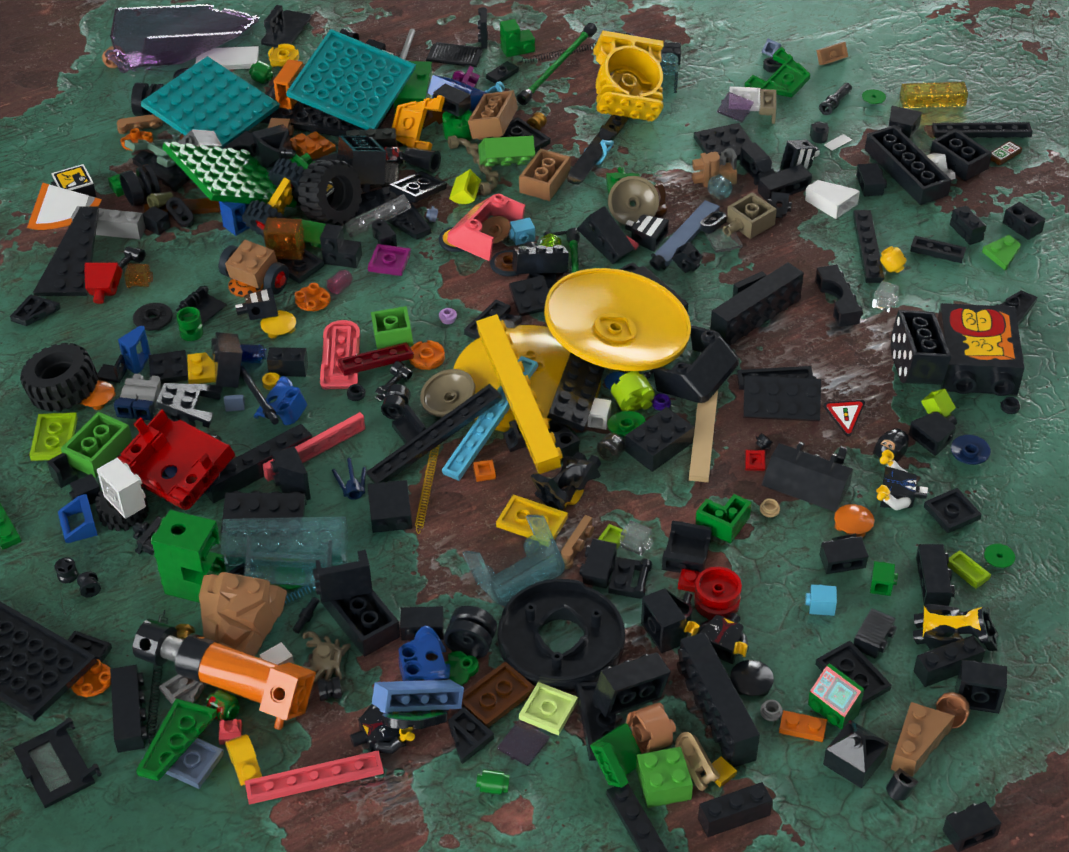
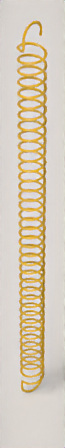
M430 451L427 468L430 466L429 464L435 465L434 463H430L429 460L433 459V457H430L433 456L431 455V453L437 454L438 456V453H436V451ZM425 473L424 484H425V483L431 484V485H429V486L431 487V486H432V482H431V483H430V482H426V480H425L427 477L430 478V476H427V475H429V474H428V473H427V474ZM424 488L421 492V498L425 497L423 496V494L429 495L428 493L423 492ZM420 498L416 523L420 522L424 525L425 520L422 522L418 521L417 519L419 517V513L425 514L426 516L427 507L425 508L420 506H427L426 504H421L422 499Z

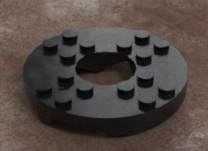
M571 579L545 580L522 589L506 604L498 625V648L503 661H506L532 685L536 686L540 682L561 691L576 689L577 682H598L603 669L609 666L614 667L618 664L625 646V626L615 605L603 594L585 586L581 581ZM560 619L576 623L584 632V636L580 637L579 641L571 649L562 654L560 652H553L544 643L539 634V631L545 624Z

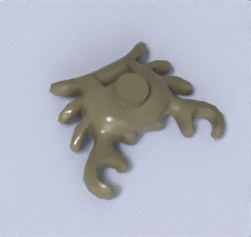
M305 632L303 639L313 638V640L306 643L307 647L316 648L312 651L313 656L310 659L312 667H301L316 672L314 682L321 679L324 675L325 680H330L334 672L336 677L339 676L340 680H342L340 663L342 656L351 647V644H345L340 648L339 639H336L335 643L332 644L331 639L328 636H324L325 642H322L315 632Z

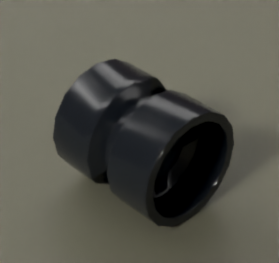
M392 384L388 387L381 406V412L384 416L396 420L405 415L404 406L409 403L411 397L409 389L401 384Z

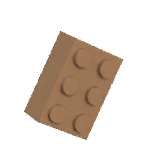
M540 148L519 176V192L550 201L568 176L571 157Z

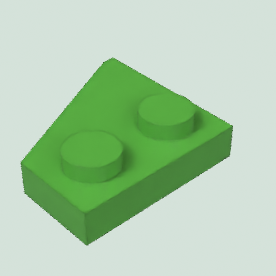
M1007 235L983 246L982 252L1002 269L1007 270L1009 263L1013 261L1015 254L1019 252L1021 243L1011 235Z

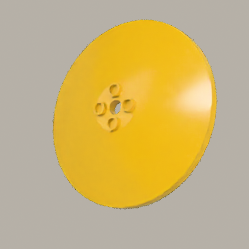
M593 268L571 273L558 280L552 286L544 306L547 326L555 339L563 347L585 361L614 370L645 371L667 365L683 353L691 332V323L686 309L669 290L649 278L624 270Z
M518 325L515 328L506 327L507 331L505 333L510 334L513 343L511 347L516 348L518 357L523 356L538 363V368L529 379L531 383L529 387L530 390L534 389L536 393V403L541 404L543 410L542 417L547 418L570 351L555 339L548 327L537 325ZM477 338L461 352L453 369L463 370L472 377L475 383V394L488 384H491L498 390L500 382L481 338ZM600 381V384H599V387H598V390H597V393H596L595 398H597L598 395H599L600 387H601V381ZM509 408L495 430L506 432L510 429L509 422L515 420L511 408Z

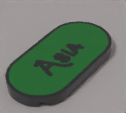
M431 710L382 714V723L387 727L406 729L413 727V725L415 729H424L447 722L448 712Z

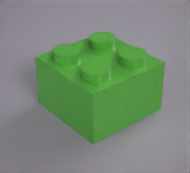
M407 306L371 312L377 349L405 342L409 346L414 345Z
M681 747L637 755L636 772L647 808L692 800L693 783Z

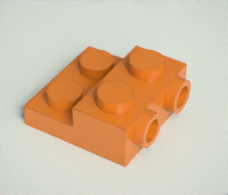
M316 131L307 136L300 133L290 139L292 150H295L296 154L300 157L308 153L313 160L336 151V145Z

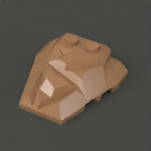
M222 572L219 575H205L199 593L203 637L256 656L267 634H270L273 629L272 626L277 618L283 613L287 591L279 586L270 585L268 580L226 572Z

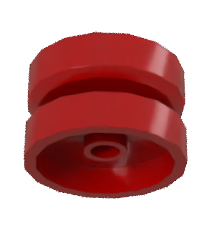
M719 566L703 570L697 576L695 584L694 604L699 614L709 620H712L715 615L727 618L730 613L736 614L739 610L742 583L739 576L734 571Z

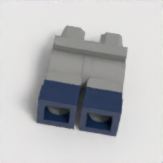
M134 374L132 378H126L121 395L113 404L116 416L133 419L135 416V419L141 417L143 420L151 421L154 417L156 401L161 391L160 377L152 376L149 380H144L141 374ZM128 408L129 413H125L123 410ZM146 410L147 415H143L141 412Z

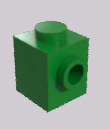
M874 561L870 593L891 596L893 585H897L898 573H894L895 564Z

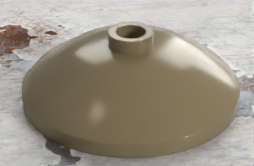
M628 176L622 178L610 190L608 196L610 213L616 221L623 225H626L628 220L637 222L641 215L655 216L659 207L658 192L654 185L643 177ZM631 201H634V202L636 203V205H635V206H631V205H630V202H631Z
M448 369L433 375L424 384L420 394L421 404L429 414L444 417L475 394V383L472 377L463 370Z

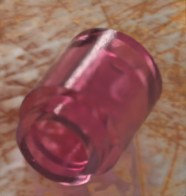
M347 270L338 271L327 280L328 290L334 294L341 293L351 284L353 280L351 273Z

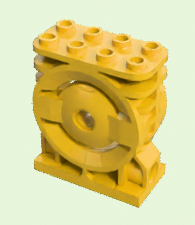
M602 31L593 49V55H596V61L601 65L595 84L596 93L598 94L596 97V109L598 112L647 121H654L658 118L664 106L662 102L663 88L661 87L663 71L660 66L663 41Z

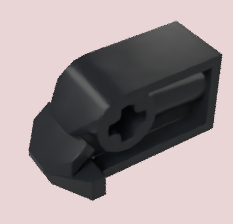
M755 142L741 147L739 164L754 178L755 185L759 184L760 178L776 173L773 168L771 169L772 161L770 157Z

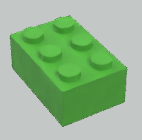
M534 137L484 138L478 145L480 165H485V167H494L495 164L510 166L512 163H517L518 166L527 165L535 156Z
M97 412L61 447V451L66 454L71 467L88 475L92 474L96 478L98 476L97 469L114 460L131 443L132 436L129 425L101 412Z

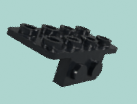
M276 5L264 20L266 35L262 38L261 44L277 48L280 44L292 45L310 21L311 14L290 10L283 11L282 5Z

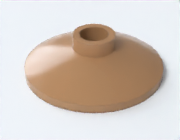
M494 216L482 223V230L480 232L494 237L493 244L501 242L509 235L511 224L505 217Z

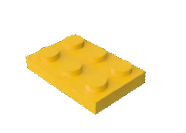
M513 494L497 519L496 527L551 546L568 519V513Z

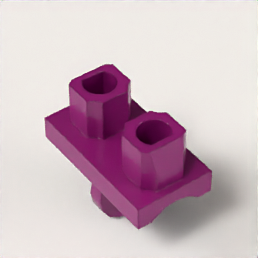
M470 66L466 74L463 71H455L452 78L475 87L480 75L473 73L474 67Z

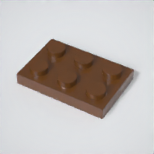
M505 661L463 693L461 707H465L489 728L527 699L535 686Z

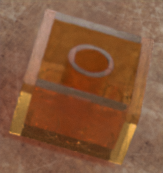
M267 217L263 230L265 246L274 250L276 258L302 260L305 249L302 219Z

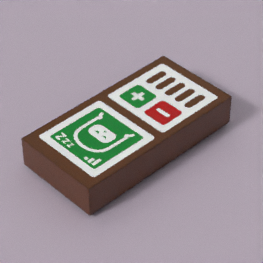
M1009 140L991 151V161L1000 166L1020 154L1022 147Z

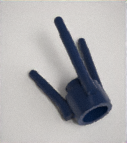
M348 458L350 480L347 481L346 487L334 468L332 472L343 491L344 497L356 500L365 494L366 467L362 469L360 483L354 477L351 458Z

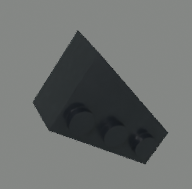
M216 332L215 338L211 340L212 356H214L213 362L215 364V384L218 387L238 388L242 350L238 334Z

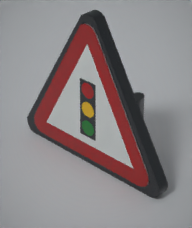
M865 401L826 402L823 407L844 434L850 437L865 405Z

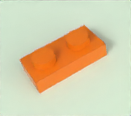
M783 710L779 733L823 742L827 719Z

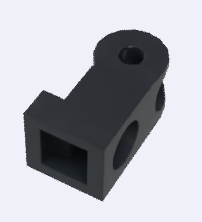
M384 220L374 221L372 223L373 237L378 240V244L397 247L396 234Z

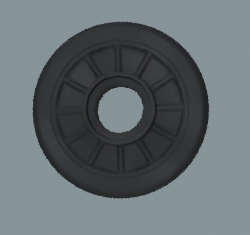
M149 303L135 311L133 322L137 327L144 326L147 331L158 330L170 323L173 313L165 304ZM157 315L154 318H149V316Z

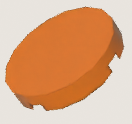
M427 340V342L422 343L420 341L411 346L414 358L409 359V361L415 368L421 370L435 369L442 365L445 360L444 348L438 342Z

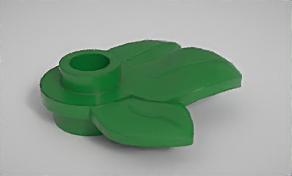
M461 651L448 654L449 661H445V664H450V680L461 686L465 685L469 677L474 676L478 672L479 662L477 658L466 656Z

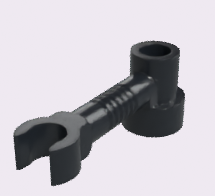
M128 246L124 250L125 257L118 264L123 269L130 261L141 263L145 259L146 252L143 249Z
M396 361L390 369V373L394 377L375 391L378 393L375 397L376 399L383 401L390 385L397 384L402 378L408 381L412 377L413 371L406 368L405 364L400 361Z

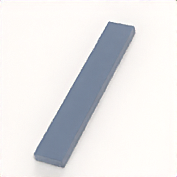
M705 200L657 250L655 255H661L666 261L665 266H668L673 261L672 257L677 248L691 242L701 231V220L710 213L719 211L720 206Z

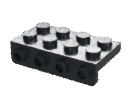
M750 373L744 377L743 418L820 421L821 379H817L816 376L798 378L796 375L779 377L777 374H768L765 377L757 373Z
M232 491L231 493H225L221 534L222 536L302 537L305 505H307L306 496L300 492L281 493L278 491L271 493L259 491L251 493Z

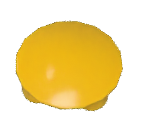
M279 310V316L263 318L261 320V329L268 334L269 338L293 333L296 330L295 316L287 311Z

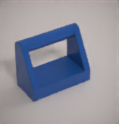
M139 326L118 339L121 354L124 355L126 368L134 374L142 371L149 359L148 355H151L144 326ZM140 341L143 352L137 354L136 346Z
M87 494L76 497L58 511L66 543L98 535ZM83 512L85 522L71 531L67 516Z

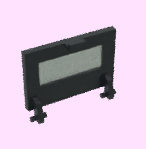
M69 717L57 727L13 748L22 765L21 769L26 779H29L44 808L95 784L93 775H102L97 764H93L89 769L87 768L66 731L68 728H71V730L75 729L73 721Z

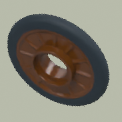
M513 250L500 251L491 258L490 266L495 273L502 276L519 275L513 270L512 264H505L506 262L513 261Z

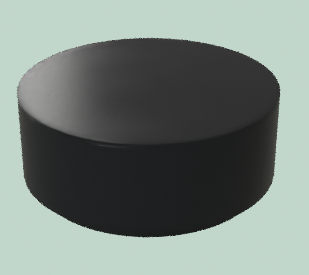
M840 446L835 463L843 465L848 450L847 447Z

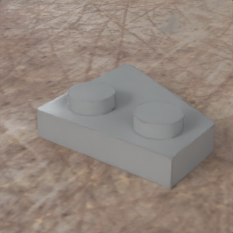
M178 674L159 687L163 695L173 705L176 699L195 703L207 686V683H201Z

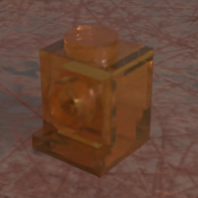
M128 263L124 274L127 288H131V286L149 287L150 282L153 281V272H150L149 264Z

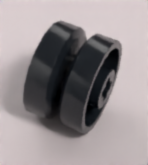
M458 607L451 616L450 624L444 635V642L452 652L461 651L466 656H474L480 659L486 656L490 650L492 639L497 630V622L490 613L479 607Z

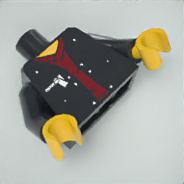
M730 613L727 618L715 615L712 620H707L700 624L688 621L684 632H690L691 636L705 632L718 658L730 664H734L737 654L746 657V652L749 650L747 636L743 633L744 626L739 624L741 618L735 613Z
M371 704L358 719L360 731L351 734L350 739L353 747L366 743L370 752L379 750V753L394 754L399 748L406 746V740L413 741L415 734L411 732L413 727L397 729L384 725L382 723V714L384 713L378 707Z

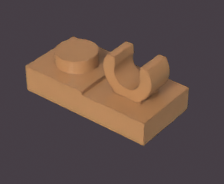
M840 42L816 50L819 65H825L848 57L846 42Z

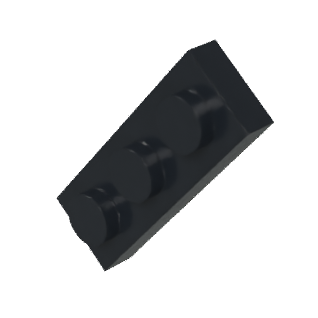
M915 236L910 252L962 263L966 247Z
M496 299L464 329V335L474 340L479 339L476 321L496 314L500 319L505 314L511 312V306Z

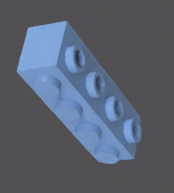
M452 680L375 682L372 704L383 713L461 709L464 687Z

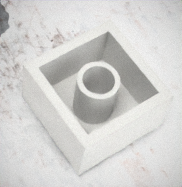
M116 458L97 469L104 497L125 519L146 507L144 501L146 496L141 489L142 480L137 474L134 475L131 472L127 463L123 464Z

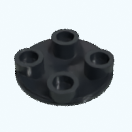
M744 660L732 668L730 680L739 695L766 696L773 685L774 676L766 664L757 660Z

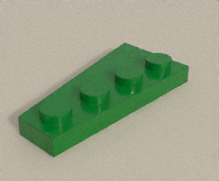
M176 699L136 770L137 775L159 781L218 715L217 709Z

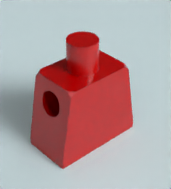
M85 263V288L90 295L94 296V303L103 304L105 296H114L116 294L123 273L118 263Z

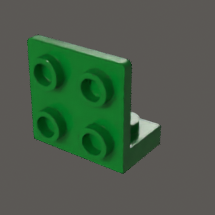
M623 723L590 745L608 785L621 788L629 783L626 775L636 769L637 755L642 754L628 724Z

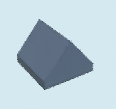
M768 38L761 52L773 57V54L781 47V44Z
M243 395L224 397L226 412L245 410V397Z

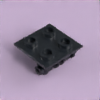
M204 285L182 300L176 311L178 312L185 307L197 308L203 325L226 307L227 304L209 295V289Z

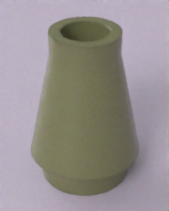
M170 191L152 193L147 197L148 206L150 208L153 206L161 208L173 197V194Z

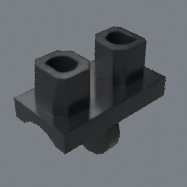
M158 516L150 526L146 521L143 524L135 523L133 526V531L135 532L133 538L138 539V546L135 549L136 553L140 554L144 551L150 555L154 554L151 538L159 529L162 518Z

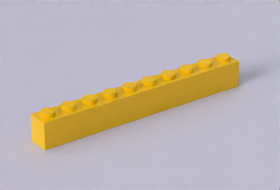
M497 314L476 321L479 336L538 473L542 474L560 468V459L563 458L562 452L559 447H555V436L553 432L549 433L548 431L550 429L548 420L542 417L543 410L541 404H537L535 401L537 396L534 389L530 390L529 386H531L529 377L523 374L525 372L522 361L518 362L517 360L519 357L516 348L511 347L513 344L510 334L505 333L507 329L504 321H500Z

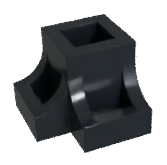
M516 420L510 421V429L503 433V437L509 452H513L527 446Z

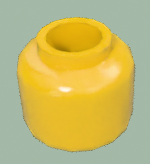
M890 246L882 251L880 262L888 272L899 273L905 268L904 265L907 259L898 247Z

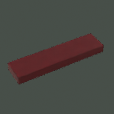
M405 342L338 359V366L343 375L346 376L394 364L396 361L401 362L413 359L414 353L408 343Z

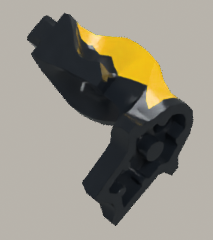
M576 452L573 457L564 456L561 471L555 477H545L539 473L531 475V479L537 489L534 493L535 496L540 498L547 506L561 511L566 505H575L580 500L587 482L601 476L598 471L601 461L594 455H591L587 460L586 456L580 452Z
M926 604L924 605L923 613L914 614L916 628L923 627V629L913 631V639L916 644H927L931 650L963 639L960 634H972L981 643H984L988 651H997L996 639L998 632L990 618L989 607L961 612L959 608Z

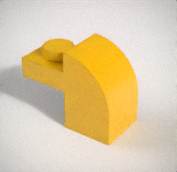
M247 734L225 741L240 786L245 785L246 780L262 777L256 759L257 756Z

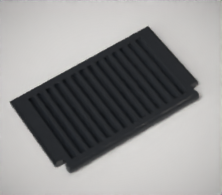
M436 42V44L432 45L426 61L477 67L483 50L481 47Z

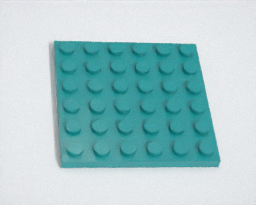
M330 29L287 90L286 96L365 130H375L413 74L416 64Z
M208 56L141 101L143 108L183 135H186L191 130L214 131L222 145L220 148L225 147L241 134L260 123L279 109L280 104Z

